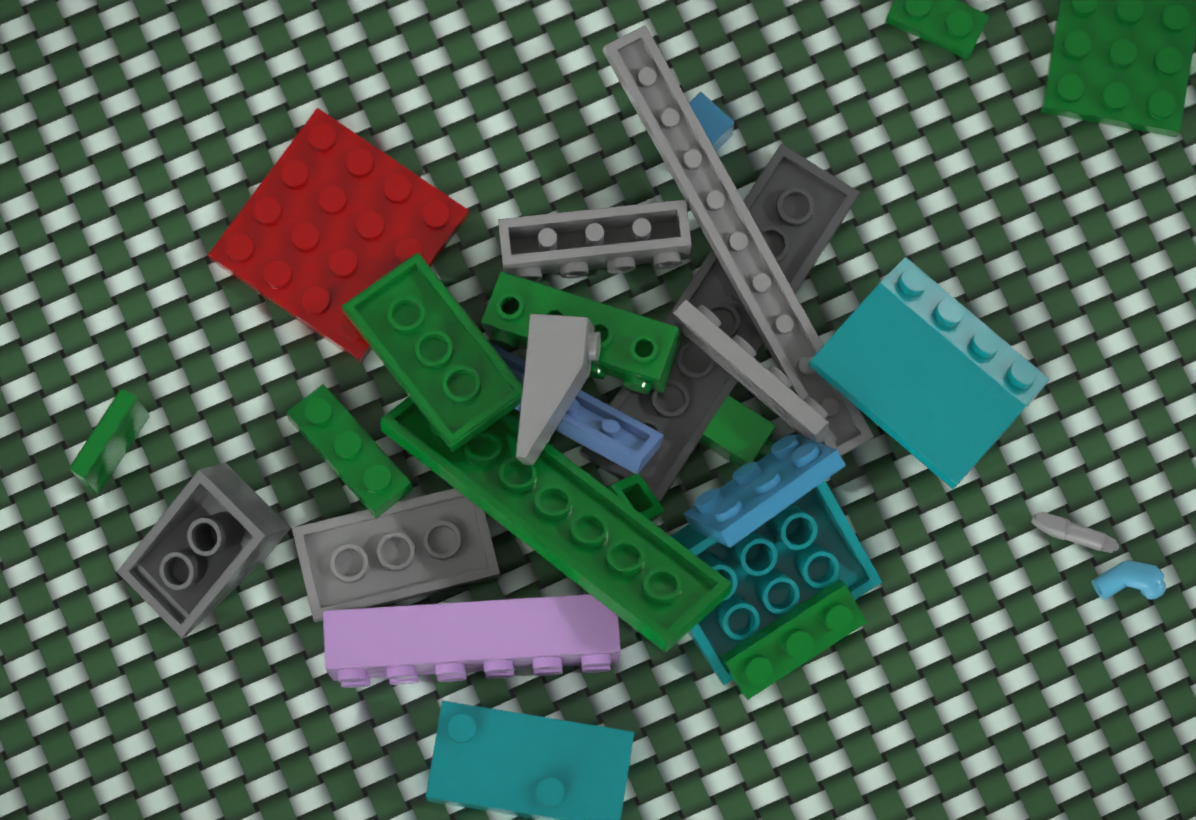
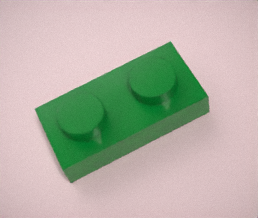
M895 0L885 22L969 60L990 15L958 0Z

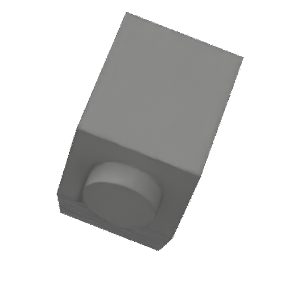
M530 314L516 458L524 465H534L589 377L591 361L599 360L601 335L600 332H594L595 327L587 317Z

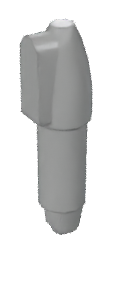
M1039 512L1033 515L1031 523L1057 539L1067 540L1108 553H1113V551L1119 549L1117 540L1105 533L1046 512Z

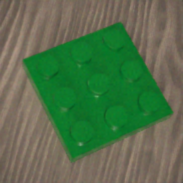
M1059 0L1041 113L1177 137L1181 130L1196 35V1Z

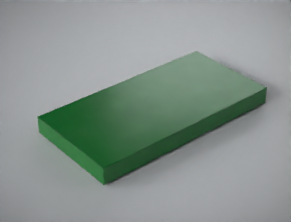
M418 252L341 306L351 323L452 453L521 404L523 384Z

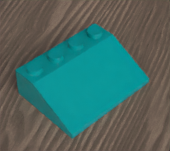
M906 257L876 286L808 363L809 367L952 489L961 482L1026 410L1050 380Z
M826 481L820 483L730 548L692 530L689 524L671 535L673 539L732 583L730 595L688 632L723 685H726L733 679L722 662L721 655L838 579L846 584L854 600L882 583Z

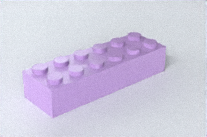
M591 594L323 611L325 668L332 680L341 682V687L343 688L370 686V678L385 677L389 679V684L391 685L418 683V675L433 674L437 676L439 682H455L466 680V672L484 671L487 679H503L514 677V669L533 668L535 676H551L562 674V666L581 665L583 673H599L610 671L611 663H619L620 660L618 615Z

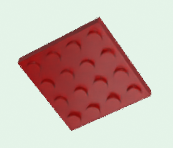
M317 108L209 252L208 256L211 261L362 363L372 348L345 315L341 306L417 252L431 268L469 216V210Z

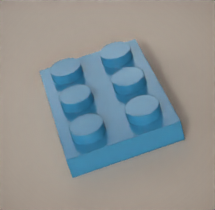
M799 434L788 435L775 442L771 447L772 452L759 461L749 462L738 468L733 473V479L721 488L711 489L701 494L695 500V506L683 515L692 530L730 548L846 465L837 449Z

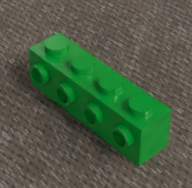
M500 271L481 321L486 335L490 337L492 344L509 351H516L517 347L527 349L530 314L587 317L595 327L594 332H600L601 335L599 360L591 361L589 377L603 380L606 375L623 380L622 384L625 387L639 393L649 394L650 389L664 393L682 343L679 327Z

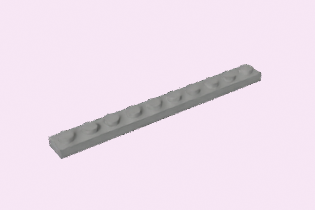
M646 25L605 45L602 50L681 194L686 199V203L778 369L791 381L792 386L790 389L802 400L806 396L811 397L827 412L828 416L825 419L829 422V435L822 441V444L837 449L841 456L874 438L860 410L808 366L810 360L823 347V344Z

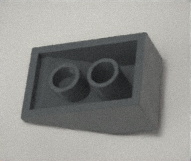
M227 463L202 468L197 471L119 568L117 573L183 638L200 624L267 558L291 527Z

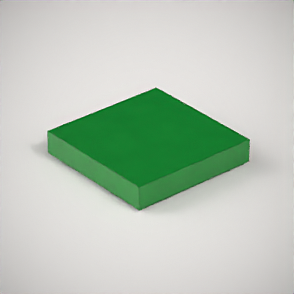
M125 389L119 390L70 465V471L86 488L98 495L150 417L135 395Z

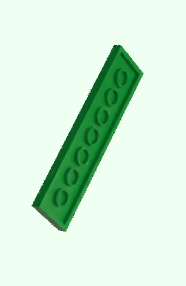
M409 397L381 418V431L665 653L730 595L732 583L549 443L546 444L534 465H524L516 458L519 421L509 413L453 453Z

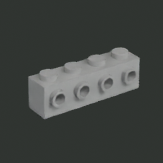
M686 199L498 219L503 272L533 282L541 280L542 275L560 273L562 278H579L588 275V270L607 268L609 273H626L635 270V265L654 263L655 268H673L680 266L682 260L690 259L692 244Z

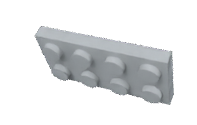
M455 488L397 502L377 519L367 509L292 528L315 623L323 621V611L376 608L500 577L485 512Z

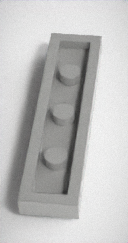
M685 300L673 312L675 326L679 327V330L801 436L822 443L829 435V422L825 419L828 414L824 408L809 396L802 400L790 389L792 386L791 381L778 368L771 365L766 369L754 358L757 355L756 351L743 338L735 335L731 339L719 328L721 325L720 320L707 307L700 305L698 308H695L690 302Z

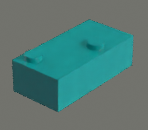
M442 701L426 799L428 802L538 820H621L634 732Z

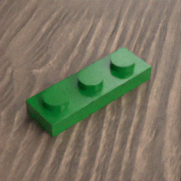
M324 384L286 412L289 421L376 519L413 490L410 480Z
M838 579L721 655L720 658L741 694L749 700L866 624L867 621L846 584Z

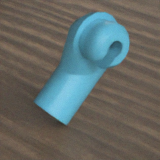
M1131 560L1121 562L1092 580V585L1102 600H1106L1126 587L1140 589L1141 594L1146 596L1147 599L1159 598L1166 591V583L1163 580L1164 574L1156 565Z

